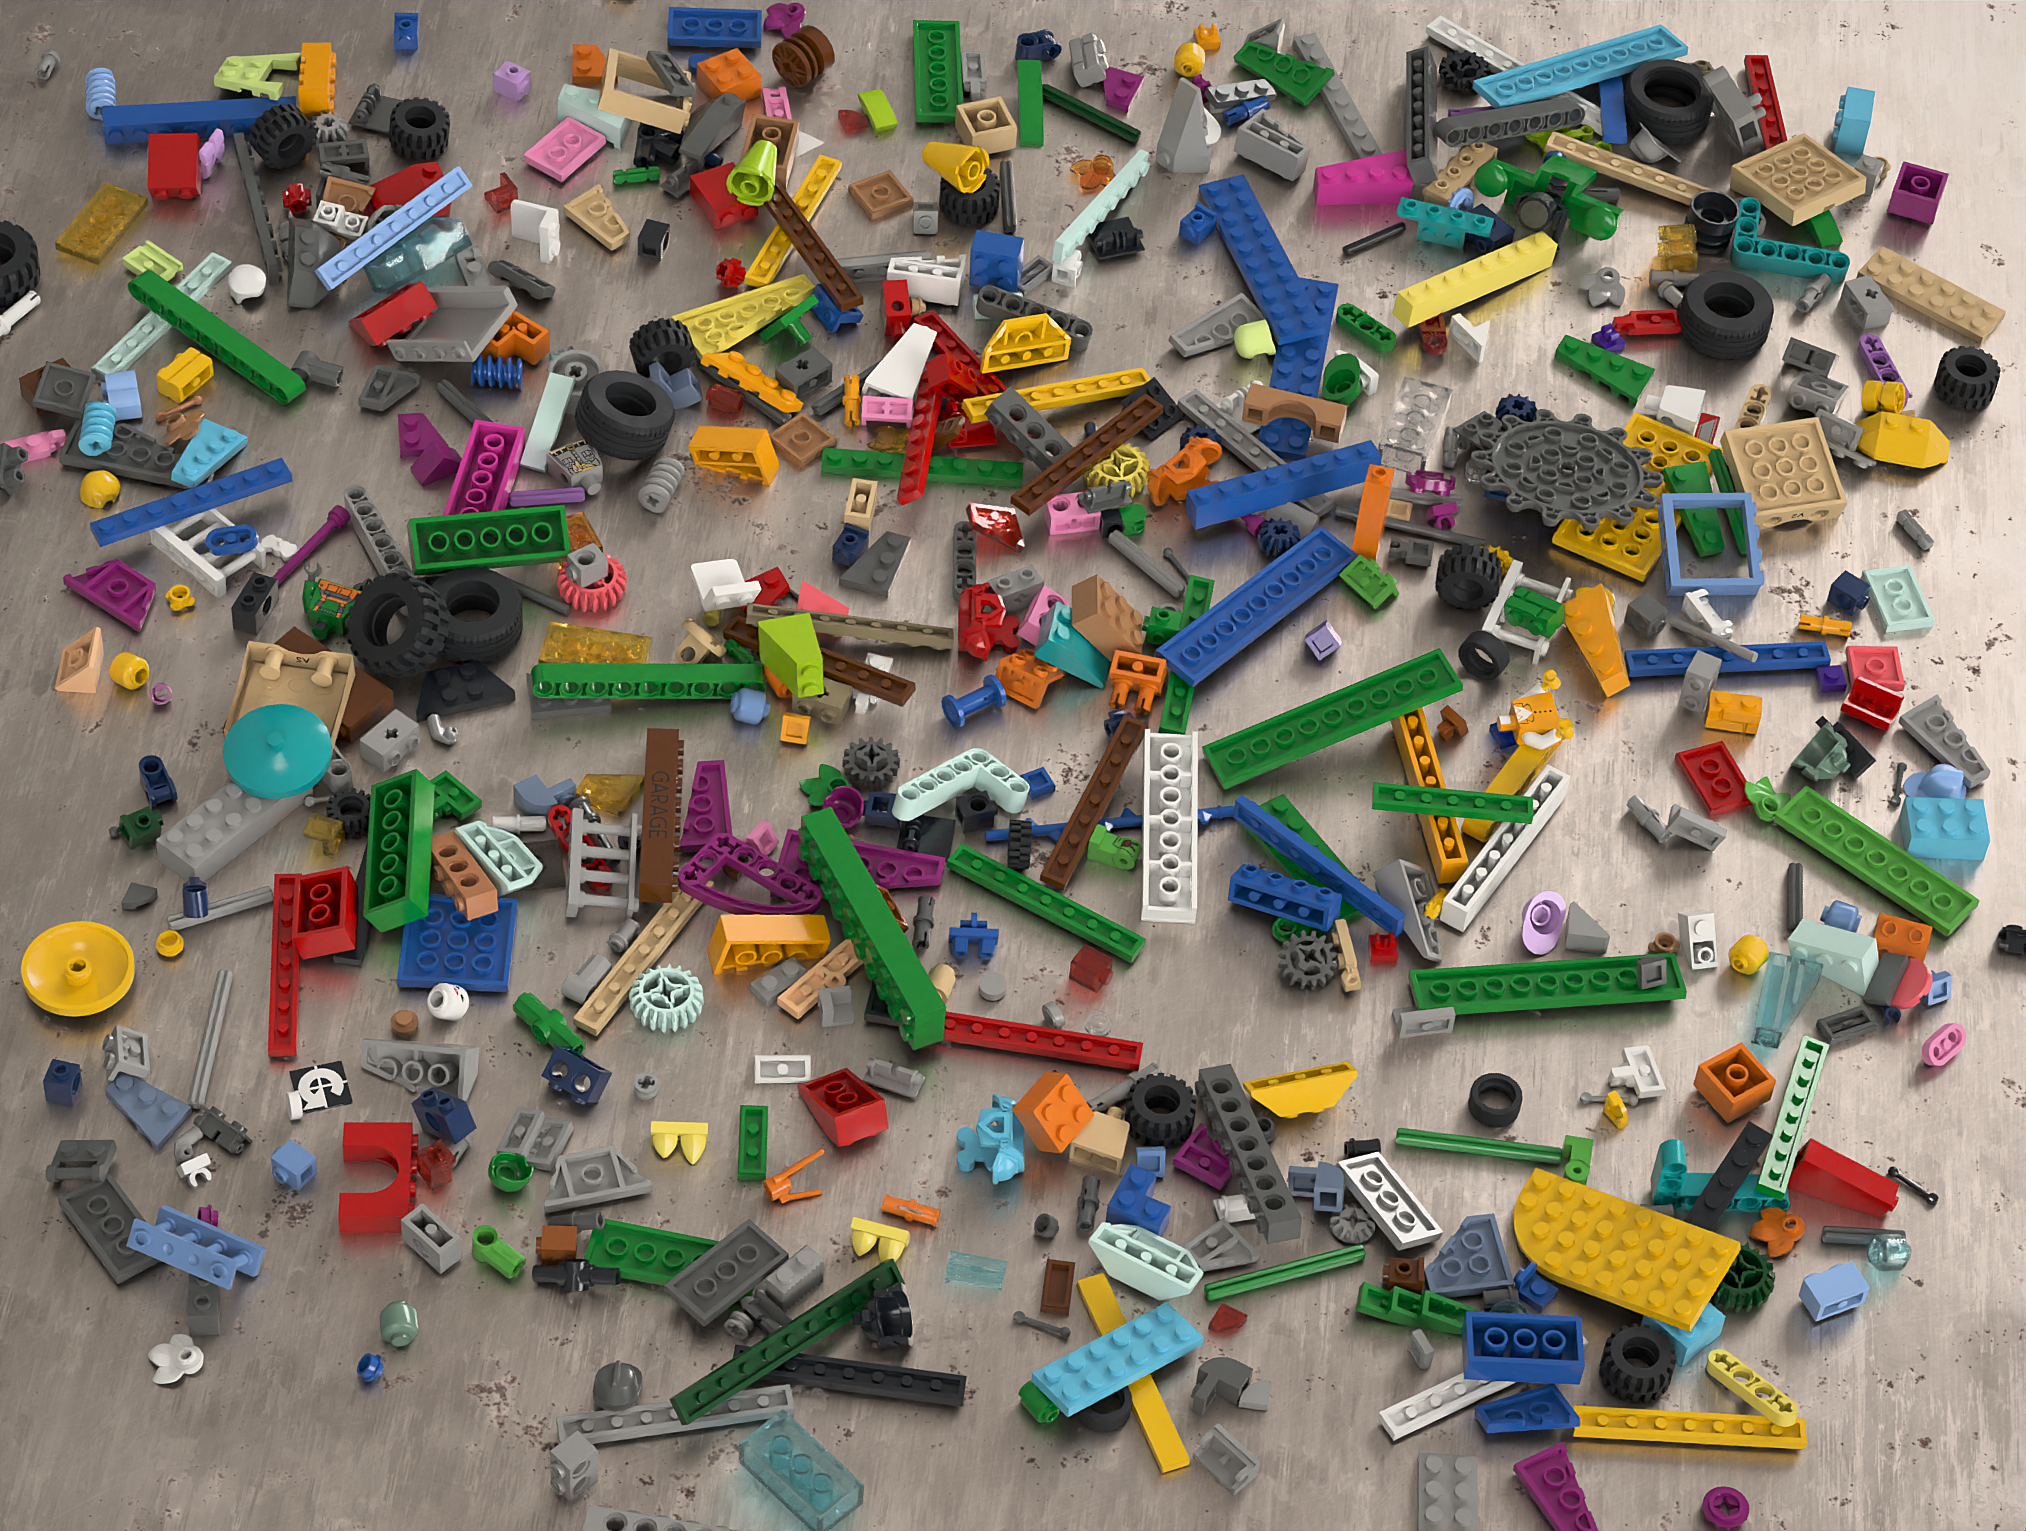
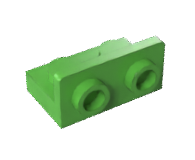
M1361 554L1339 574L1341 580L1374 609L1391 594L1395 597L1400 594L1396 588L1397 581L1389 573L1383 575L1379 571L1381 569L1380 566L1372 558L1367 560Z

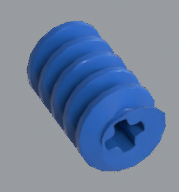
M479 354L476 361L472 364L471 385H474L478 379L480 386H484L488 380L490 387H494L498 381L500 388H504L508 382L510 389H514L518 383L519 389L522 390L524 366L522 365L521 358H518L516 364L513 365L511 357H508L506 363L503 364L501 356H498L496 362L493 363L490 355H488L486 362H483Z

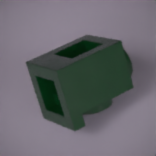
M150 806L129 815H121L119 821V829L130 849L159 838L161 836V826L164 825L158 811L153 812Z

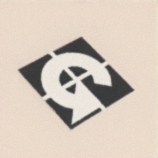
M342 1060L289 1071L293 1089L300 1094L303 1113L353 1102Z

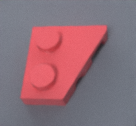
M802 581L796 609L848 615L849 608L811 584Z

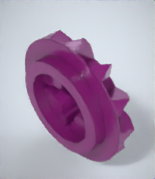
M1726 1486L1716 1487L1708 1491L1704 1496L1702 1511L1706 1515V1521L1713 1522L1716 1528L1720 1526L1726 1527L1728 1531L1732 1527L1737 1526L1740 1528L1749 1515L1750 1508L1747 1499L1734 1488ZM1723 1501L1727 1509H1731L1728 1516L1720 1509Z

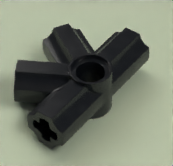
M640 122L633 164L637 167L648 169V166H654L656 155L675 164L681 155L679 153L680 145L677 143L682 142L684 135L683 127L681 133L678 134Z

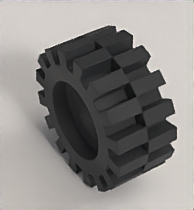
M347 788L342 789V794L337 791L334 793V798L330 796L326 804L327 824L330 831L333 830L336 836L341 833V838L345 839L347 835H350L351 839H355V834L363 837L364 831L368 833L371 795L369 793L365 795V791L361 789L359 793H356V788H351V792H347ZM347 810H357L361 812L359 815L354 817H346L341 815V813Z
M1010 820L1007 867L1029 869L1032 821Z

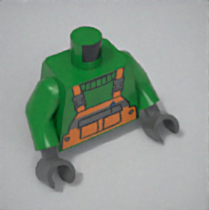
M307 561L304 565V570L308 574V580L304 582L302 602L304 612L309 616V625L314 627L312 629L313 635L319 639H325L329 632L339 636L345 635L349 631L346 629V620L350 618V614H348L350 606L353 607L355 603L353 599L357 593L361 594L362 591L321 578L318 582H315L316 577L321 574L322 568L317 562V569L314 572H309L310 562ZM367 578V579L363 582V587H364L368 582L372 583V580H371L370 578Z

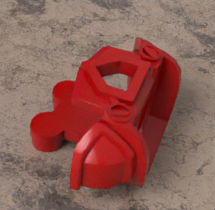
M987 582L964 589L960 594L958 607V651H967L972 656L982 658L983 661H988L989 652H991L995 644H1002L1003 651L1007 654L1016 653L1020 646V639L1014 635L1018 632L1020 626L1019 618L1013 615H1008L1004 618L1006 610L1002 597L997 594H989L990 583ZM986 605H989L993 610H995L992 613L983 612Z

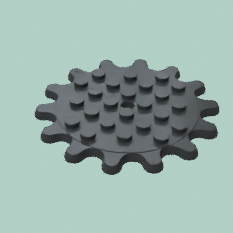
M1539 409L1536 411V420L1533 422H1525L1514 415H1504L1501 421L1503 428L1506 430L1505 432L1499 433L1484 429L1478 434L1480 443L1491 450L1474 451L1471 454L1474 466L1491 471V473L1481 477L1483 489L1508 493L1509 496L1506 498L1508 510L1519 512L1523 509H1534L1542 514L1543 523L1551 527L1556 526L1564 518L1578 521L1587 531L1596 530L1600 520L1603 518H1611L1622 525H1629L1635 517L1634 512L1629 507L1652 509L1657 503V497L1644 490V488H1657L1664 479L1661 473L1642 467V465L1648 464L1653 457V453L1649 449L1625 446L1623 442L1627 438V432L1624 429L1613 427L1607 431L1597 430L1592 426V418L1582 413L1576 414L1571 421H1560L1550 410Z

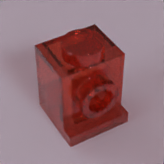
M441 1139L416 1152L417 1171L432 1191L452 1181L451 1169L454 1167L453 1163L456 1162V1158Z

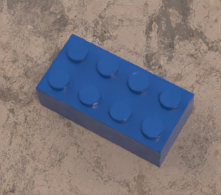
M1466 1311L1461 1329L1464 1380L1580 1385L1585 1367L1582 1319L1580 1316Z

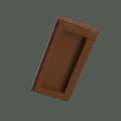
M1047 1259L1040 1312L1069 1316L1075 1262Z

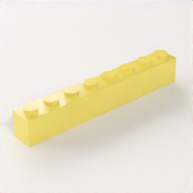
M1543 231L1537 232L1398 291L1392 314L1407 328L1414 326L1440 313L1449 311L1551 267L1558 244Z

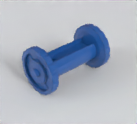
M990 674L984 677L983 687L958 699L952 695H946L942 698L941 703L944 715L954 728H960L964 726L965 716L987 705L993 704L996 708L1005 706L1007 696L998 678Z

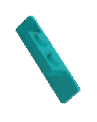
M1401 197L1396 211V216L1419 221L1416 239L1463 249L1466 233L1489 237L1494 223V219L1491 217Z

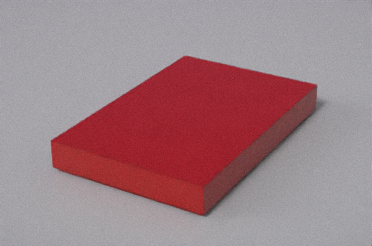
M1723 741L1676 753V763L1709 817L1753 805L1748 800L1744 791L1747 780Z

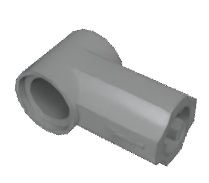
M600 953L592 954L576 974L572 972L566 977L561 988V994L584 1005L612 970V964L604 955Z

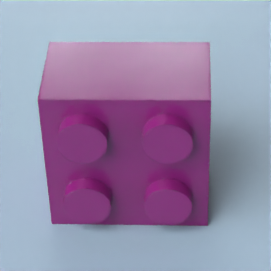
M1903 161L1892 191L1887 212L1933 224L1949 174Z

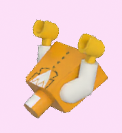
M1553 669L1544 672L1542 677L1544 682L1542 684L1539 682L1528 692L1511 702L1509 715L1497 717L1498 731H1513L1518 745H1528L1543 750L1549 746H1559L1562 736L1565 739H1571L1574 736V731L1572 730L1573 723L1568 718L1559 719L1552 693L1547 692L1548 688L1555 690L1560 687L1561 682L1556 677L1557 674Z

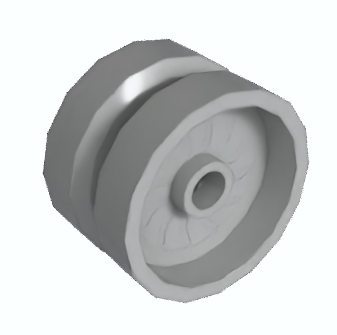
M583 350L563 352L555 357L549 366L548 377L551 372L575 379L565 413L575 415V410L586 382L593 376L603 372L600 361L593 354Z

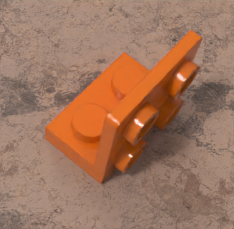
M1027 649L1002 658L995 677L1001 682L1006 695L1034 709L1040 707L1048 684L1064 677L1066 672L1035 657V652Z
M1880 913L1877 917L1873 937L1876 938L1879 962L1884 952L1906 955L1908 958H1916L1924 962L1933 927Z

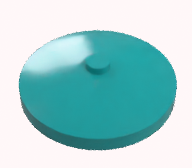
M273 704L254 709L235 722L224 741L223 759L229 777L240 789L260 798L282 799L301 794L322 779L331 763L332 744L327 727L314 713L295 705Z

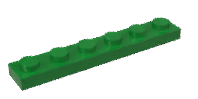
M1374 782L1372 809L1532 824L1533 797Z

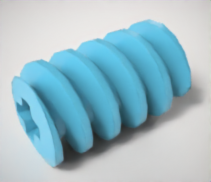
M90 401L85 404L78 444L79 449L84 454L98 456L111 448L112 433L114 432L117 414L116 409L112 405L100 401Z

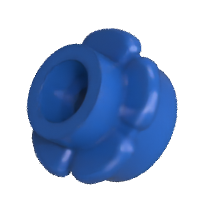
M367 1353L361 1358L357 1366V1373L364 1378V1381L369 1382L372 1379H377L382 1374L384 1368L383 1363H381L382 1357L378 1354L374 1356Z

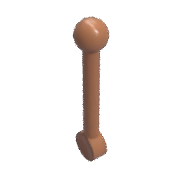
M196 395L193 397V400L166 412L159 411L155 414V419L158 422H162L171 414L194 404L200 405L202 397Z

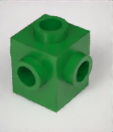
M1152 606L1150 617L1144 616L1142 631L1146 632L1144 642L1162 646L1178 634L1182 613Z

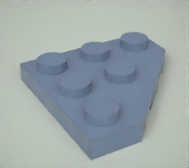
M1494 1213L1467 1216L1463 1220L1457 1232L1448 1239L1439 1251V1255L1424 1270V1281L1427 1291L1451 1298L1482 1294L1483 1290L1490 1291L1507 1289V1286L1514 1287V1280Z

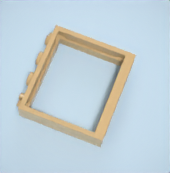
M609 48L602 72L597 109L680 134L682 127L688 126L692 97L683 96L682 98H677L676 108L615 90L614 82L615 75L668 91L645 58ZM682 70L690 81L691 72Z

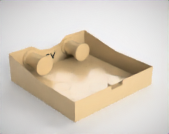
M1803 133L1732 165L1730 189L1744 196L1755 198L1788 224L1794 226L1864 194L1867 177Z
M1818 417L1724 431L1720 443L1736 493H1751L1752 502L1756 503L1757 508L1754 521L1755 525L1759 526V529L1772 528L1792 520L1807 519L1818 521L1840 517L1847 504V500Z
M248 641L237 690L224 728L225 738L235 722L248 712L267 705L289 704L309 710L322 720L329 731L333 752L355 677L353 655L328 651L316 654H299L275 644Z

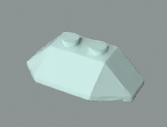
M480 820L455 828L457 836L497 889V897L532 884L543 869V865L517 836L499 828L489 827L487 823Z
M1102 1222L1089 1239V1245L1109 1276L1159 1301L1190 1294L1203 1276V1271L1198 1267L1197 1262L1188 1250L1140 1226L1111 1225L1110 1223Z

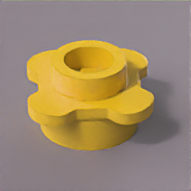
M175 585L165 594V598L171 603L170 608L177 611L195 604V598L190 595V588L185 585Z

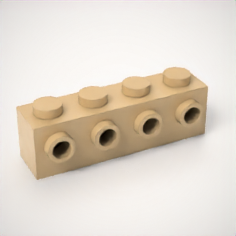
M1485 142L1462 146L1459 153L1455 157L1450 158L1447 166L1443 170L1440 169L1438 171V180L1425 185L1422 192L1424 196L1423 202L1447 207L1448 200L1452 197V192H1456L1459 187L1468 188L1472 191L1476 187L1474 183L1475 172L1481 165L1489 163L1494 158L1496 159L1498 149Z

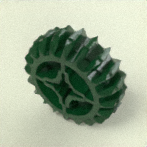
M1748 1242L1744 1246L1741 1245V1250L1711 1297L1714 1298V1306L1722 1304L1724 1311L1731 1307L1734 1308L1736 1313L1740 1311V1308H1743L1748 1313L1752 1307L1758 1309L1762 1303H1766L1773 1292L1776 1278L1775 1272H1773V1263L1767 1262V1254L1759 1255V1247L1751 1249Z

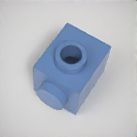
M289 1140L283 1147H278L272 1154L271 1165L274 1178L280 1183H286L297 1192L317 1174L316 1157L292 1140Z

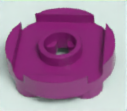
M1416 470V475H1411V471H1407L1405 484L1410 486L1411 492L1425 493V490L1435 491V494L1440 496H1449L1450 491L1455 489L1456 478L1450 475L1449 480L1444 478V473L1428 470Z

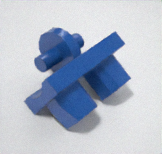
M971 912V920H960V928H949L948 943H951L953 956H967L968 944H978V956L993 957L995 945L998 943L999 929H987V921H977V913Z

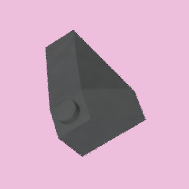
M723 93L698 107L690 115L679 153L702 160L742 126L746 100L738 98L735 94Z

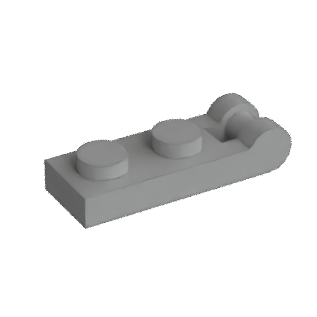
M479 246L471 247V250L463 251L459 249L454 251L455 260L465 286H494Z

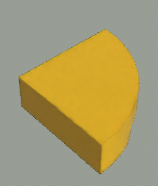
M1614 1090L1607 1094L1603 1112L1619 1129L1628 1126V1115L1622 1099Z

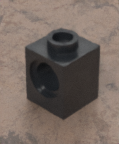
M646 219L638 236V256L661 261L670 242V224Z
M987 790L956 797L955 816L963 834L994 827V817L998 815L995 800L990 799Z

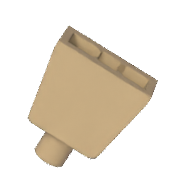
M1110 1107L1107 1114L1097 1111L1093 1112V1118L1072 1140L1069 1158L1120 1175L1129 1137L1130 1124L1122 1120L1124 1112L1120 1108Z

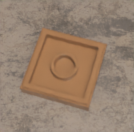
M891 170L849 184L848 186L850 194L871 220L913 206V197Z
M801 412L769 434L773 448L800 469L823 454V447L833 448L837 445V438L804 412Z

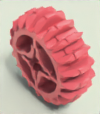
M606 554L605 556L608 559V576L580 588L576 582L574 583L566 573L567 562H563L558 572L557 588L562 599H565L566 604H573L575 610L581 607L584 613L588 609H592L594 613L599 608L606 611L607 605L614 607L616 601H621L623 594H625L627 575L624 572L623 565L619 564L617 558L611 559L610 554Z

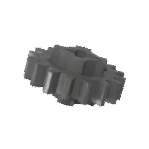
M869 737L867 742L859 738L858 745L851 742L850 749L844 750L842 767L844 768V775H850V782L858 780L859 787L864 786L866 783L869 784L870 789H873L874 784L884 787V781L892 783L893 776H898L900 758L898 757V750H892V743L884 745L882 738L878 742H875L873 737Z
M1303 930L1299 938L1293 933L1290 936V942L1284 941L1282 945L1284 950H1280L1278 957L1283 960L1279 962L1278 968H1285L1282 976L1283 978L1288 976L1292 978L1290 985L1295 984L1297 981L1300 983V989L1303 990L1305 985L1309 984L1310 989L1314 990L1317 982L1323 987L1326 979L1331 980L1334 975L1332 971L1336 970L1338 963L1334 962L1338 954L1330 952L1333 943L1325 944V935L1318 939L1316 938V931H1312L1311 935L1307 936ZM1307 957L1311 959L1308 963L1304 961ZM1291 960L1295 963V968L1293 967Z

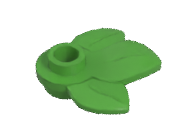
M1767 776L1761 778L1756 784L1748 781L1745 782V794L1754 805L1756 814L1762 820L1773 821L1775 815L1791 800V795L1788 793H1775Z

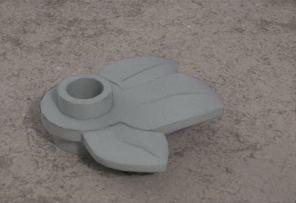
M1604 267L1597 273L1584 276L1578 286L1581 290L1589 291L1588 297L1592 307L1598 306L1608 299L1614 305L1620 307L1625 299V288L1619 283L1620 275L1617 270L1611 267ZM1604 276H1610L1612 278L1606 279Z

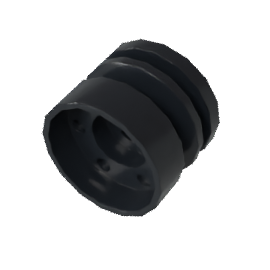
M1704 190L1696 193L1691 200L1685 222L1682 226L1681 236L1683 241L1697 252L1705 254L1723 252L1729 246L1733 229L1739 217L1740 210L1738 204L1730 196L1722 192Z

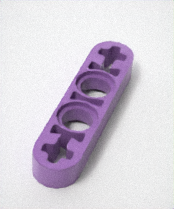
M1873 334L1863 335L1859 341L1858 352L1873 380L1882 381L1885 385L1886 381L1882 378L1888 377L1893 379L1894 382L1903 383L1905 387V407L1909 391L1881 339ZM1873 361H1882L1884 365H1877Z

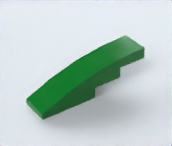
M1017 60L1020 145H1044L1041 60Z
M1830 210L1803 221L1807 233H1813L1819 249L1840 246L1843 243Z
M1363 1282L1359 1287L1356 1311L1379 1319L1410 1327L1452 1334H1461L1466 1311L1477 1312V1309L1427 1290L1418 1295L1397 1286L1388 1291Z

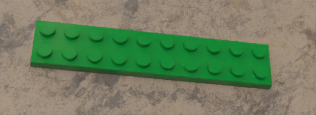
M1438 648L1202 746V751L1225 790L1463 691V684L1441 649Z
M1675 953L1409 970L1408 975L1417 1011L1453 1007L1455 1015L1686 999L1687 994ZM1647 955L1651 957L1662 955L1666 959L1667 983L1641 989L1637 985L1638 958Z

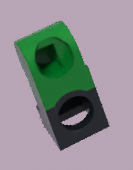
M1130 504L1123 508L1102 510L1099 527L1101 537L1109 538L1110 533H1113L1115 530L1120 531L1124 536L1141 533L1145 529L1146 509L1139 504Z

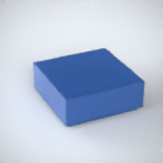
M1044 767L1020 775L1030 786L1028 795L1031 799L1055 791L1056 785Z

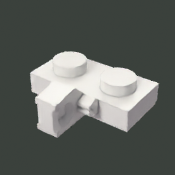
M1645 1045L1623 1048L1621 1055L1624 1063L1620 1067L1610 1069L1608 1080L1611 1087L1624 1085L1631 1088L1634 1087L1638 1099L1663 1096L1666 1088L1650 1047Z

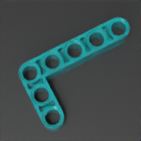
M1752 197L1741 200L1730 254V260L1735 266L1813 280L1819 273L1821 275L1825 273L1831 278V283H1841L1845 280L1850 265V259L1845 253L1756 238L1761 209L1760 203Z
M1667 1140L1659 1146L1650 1178L1654 1206L1672 1204L1673 1210H1691L1714 1173H1687L1685 1146L1680 1140ZM1749 1174L1725 1211L1760 1212L1768 1207H1777L1784 1211L1790 1206L1788 1188H1786L1785 1195L1782 1201L1755 1191L1760 1174Z

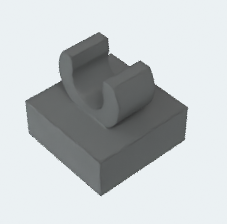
M1647 955L1638 958L1637 985L1641 989L1667 983L1666 959L1662 955L1654 957Z

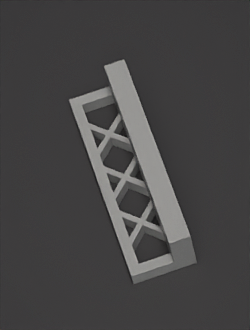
M924 250L839 258L836 260L853 283L887 280V271L891 258L921 256L922 260H932L930 252Z

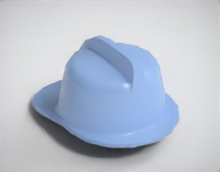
M1938 764L1932 767L1930 771L1914 773L1909 776L1904 783V791L1908 797L1964 799L1966 787L1962 782L1963 771L1957 770L1948 764Z

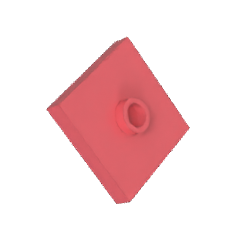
M1846 647L1845 654L1851 686H1853L1856 677L1861 676L1892 691L1904 690L1905 683L1897 647Z

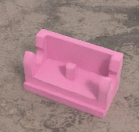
M863 396L861 426H866L868 420L906 423V428L910 429L913 399Z

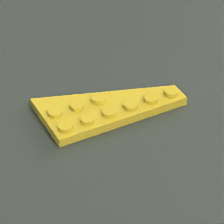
M805 274L671 317L674 321L679 320L688 327L696 355L701 360L704 354L722 353L793 309L811 296L815 286Z

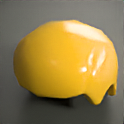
M97 470L88 473L82 479L79 496L81 501L87 506L101 509L106 502H115L121 487L118 479L112 473Z

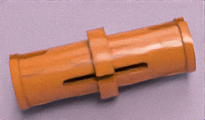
M888 1194L885 1195L881 1207L882 1212L905 1217V1221L911 1222L915 1220L931 1224L935 1227L941 1214V1209L918 1204L915 1199L908 1201L889 1196ZM902 1206L913 1210H917L923 1212V1214L921 1215L914 1212L900 1209L899 1207Z

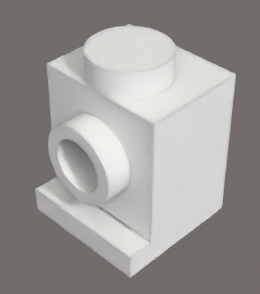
M1075 249L1072 256L1067 257L1061 264L1053 263L1051 282L1075 288L1077 275H1080L1083 267V262L1080 261L1081 251Z

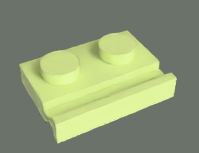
M149 240L145 242L143 247H137L122 258L123 266L138 276L149 269L168 282L175 277L176 272L183 271V263Z

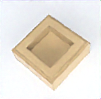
M1390 499L1387 517L1409 522L1413 503Z

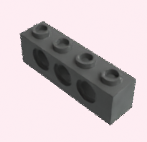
M1012 386L997 397L984 413L990 423L997 426L1006 435V438L1015 444L1024 453L1025 457L1033 461L1042 472L1074 448Z

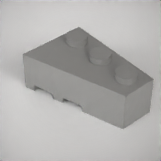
M1262 109L1238 128L1233 151L1246 159L1262 165L1265 169L1281 175L1285 179L1294 181L1305 172L1310 148L1293 133L1287 134L1281 129L1282 124L1278 121L1273 122L1267 117V112Z

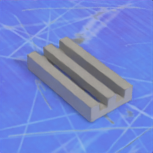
M1038 255L1023 266L1022 277L1028 273V276L1018 283V290L1022 292L1023 296L1052 276L1053 264ZM1040 263L1042 264L1039 268L1034 270L1036 266H1038Z

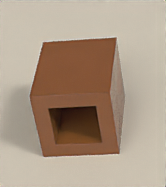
M542 1225V1237H536V1254H541V1265L558 1266L559 1263H563V1260L576 1259L577 1226Z

